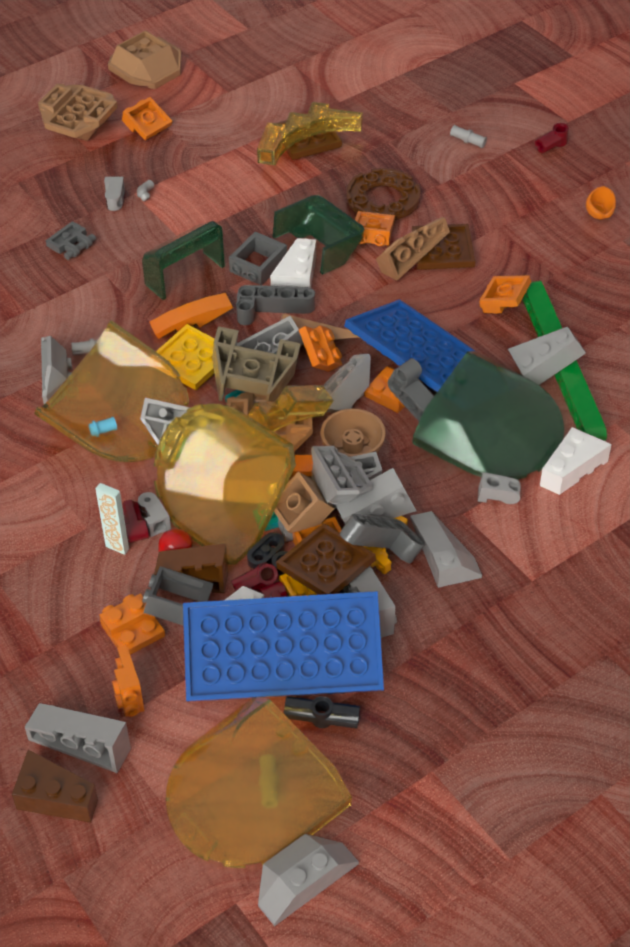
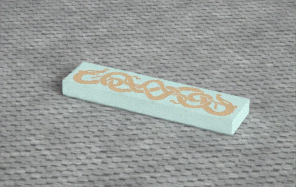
M99 483L95 489L105 545L125 555L129 550L120 491Z

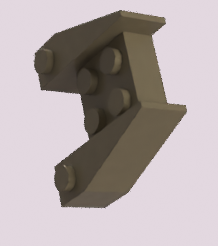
M218 326L214 339L212 361L219 401L223 400L226 388L266 396L264 410L267 411L293 378L301 343L280 339L276 354L237 346L239 330Z

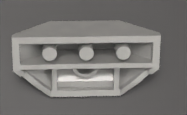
M51 336L41 338L42 398L45 411L50 410L70 393L69 385H73L72 372H69V370H73L72 359L67 357L66 349Z
M353 355L348 363L338 369L312 397L313 410L335 413L344 409H352V405L363 396L364 391L369 387L370 355Z
M145 398L140 419L159 446L201 455L224 437L228 416Z
M312 446L314 479L327 503H348L373 490L372 483L358 462L346 454L338 452V449L334 446Z
M304 834L263 864L258 907L270 922L276 926L356 867L359 861L342 842Z

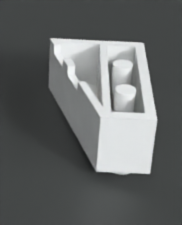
M297 238L270 275L271 286L311 288L316 262L315 239Z
M572 427L543 467L540 486L560 495L579 482V479L585 474L589 475L594 471V468L600 464L604 465L607 463L612 444Z

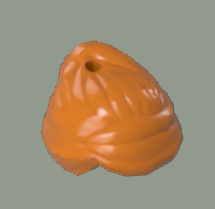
M600 186L588 195L585 207L589 215L599 220L612 216L616 208V199L611 189Z

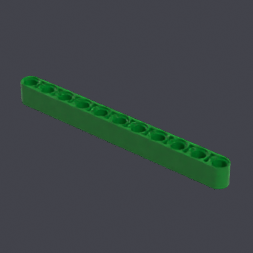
M532 281L522 300L537 336L541 337L562 329V326L542 281ZM575 360L554 374L576 428L606 441V426L578 362Z

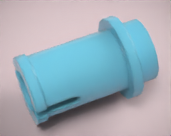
M114 417L97 422L93 420L92 423L88 424L91 435H96V437H99V434L117 430Z

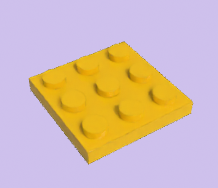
M186 324L148 358V364L197 390L214 374L212 361L214 338Z

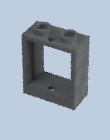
M254 232L229 256L230 272L256 284L263 285L287 253V245ZM254 251L268 257L260 267L246 261Z
M160 566L157 575L152 574L148 585L151 590L146 589L142 600L143 603H146L144 613L184 626L183 604L157 596L159 589L196 600L197 602L209 601L213 583Z

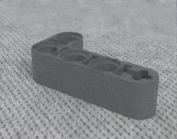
M244 285L238 289L236 311L237 321L241 325L252 324L255 320L256 312L309 314L315 310V291L309 287Z
M410 358L393 371L387 382L388 387L433 438L443 442L458 430V423L419 381L418 378L422 374V367L417 360Z
M352 514L340 532V536L350 544L390 548L401 560L407 563H412L424 546V542L405 523L394 518Z

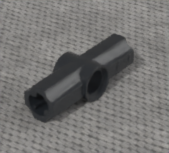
M287 696L284 705V719L312 722L318 728H327L330 725L357 729L361 706L334 703L325 696L316 697L314 700Z

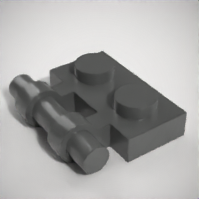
M72 221L48 238L46 246L59 254L66 250L67 252L64 253V257L69 260L72 257H77L84 248L88 249L92 246V242L96 240L94 234H90L87 237L86 228Z

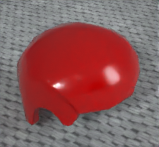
M176 528L165 531L159 539L158 553L160 551L192 548L193 541L191 535L182 529Z

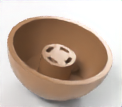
M344 409L333 413L324 421L321 427V439L324 446H334L338 449V452L349 457L371 452L378 453L385 440V427L382 421L371 412L362 409Z

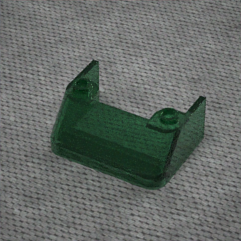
M312 195L274 211L272 237L277 238L288 232L296 238L312 235L325 245L322 250L320 273L323 275L347 263L364 236V227L324 197Z
M215 221L199 224L147 251L142 258L145 285L162 300H165L166 292L163 269L202 248L203 253L221 268L225 267L222 227Z

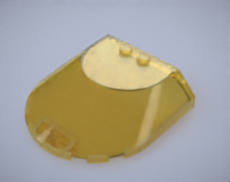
M110 320L101 337L55 394L43 406H38L35 409L34 414L99 457L117 462H138L160 455L163 447L156 443L140 419L145 398L188 407L189 398L187 389L179 378L180 374L168 360ZM111 417L115 418L117 430L99 434V437L91 435L88 424L92 423L93 420L97 422Z
M215 403L199 404L186 409L187 412L181 417H176L163 433L154 460V467H157V480L154 481L157 498L162 499L165 510L174 526L189 533L191 538L201 546L226 543L228 565H236L261 539L296 466L294 448L292 443L233 407Z
M262 697L251 698L194 741L176 761L166 787L168 818L179 840L198 857L206 861L211 859L221 862L224 867L245 868V865L260 862L263 865L304 834L313 835L352 804V796L336 767L270 699Z

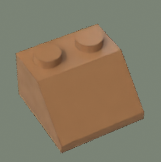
M299 471L268 503L289 533L320 525L335 509L331 503L326 502L316 482Z

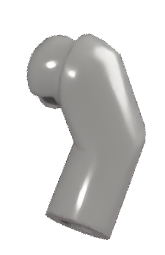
M151 180L146 181L137 189V196L142 201L149 199L150 194L148 191L154 188V183Z

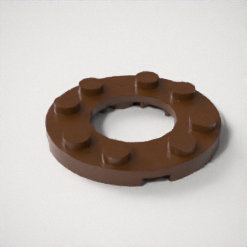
M389 168L371 169V172L364 175L359 173L349 182L347 186V202L355 213L362 211L395 215V220L410 215L418 207L420 187L418 184L416 185L410 175L402 171ZM382 185L398 190L401 198L398 202H391L388 206H385V204L378 206L373 204V201L369 202L365 195L369 189Z

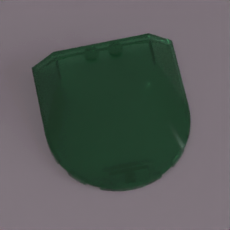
M467 351L425 408L413 435L412 443L479 477H482L484 472L522 479L526 478L527 474L536 470L540 472L563 441L564 422L561 411L554 399L537 383L476 351Z

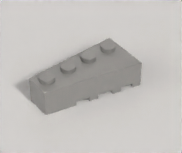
M288 316L237 343V346L276 354L280 339L301 343L300 347L304 343L298 327L292 317Z
M369 566L342 590L344 593L378 591L380 635L382 638L394 634V624L397 623L395 605Z
M39 703L25 726L29 741L118 773L131 750L126 722Z

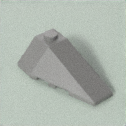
M432 511L410 516L417 536L424 542L422 549L438 588L482 578L475 557Z

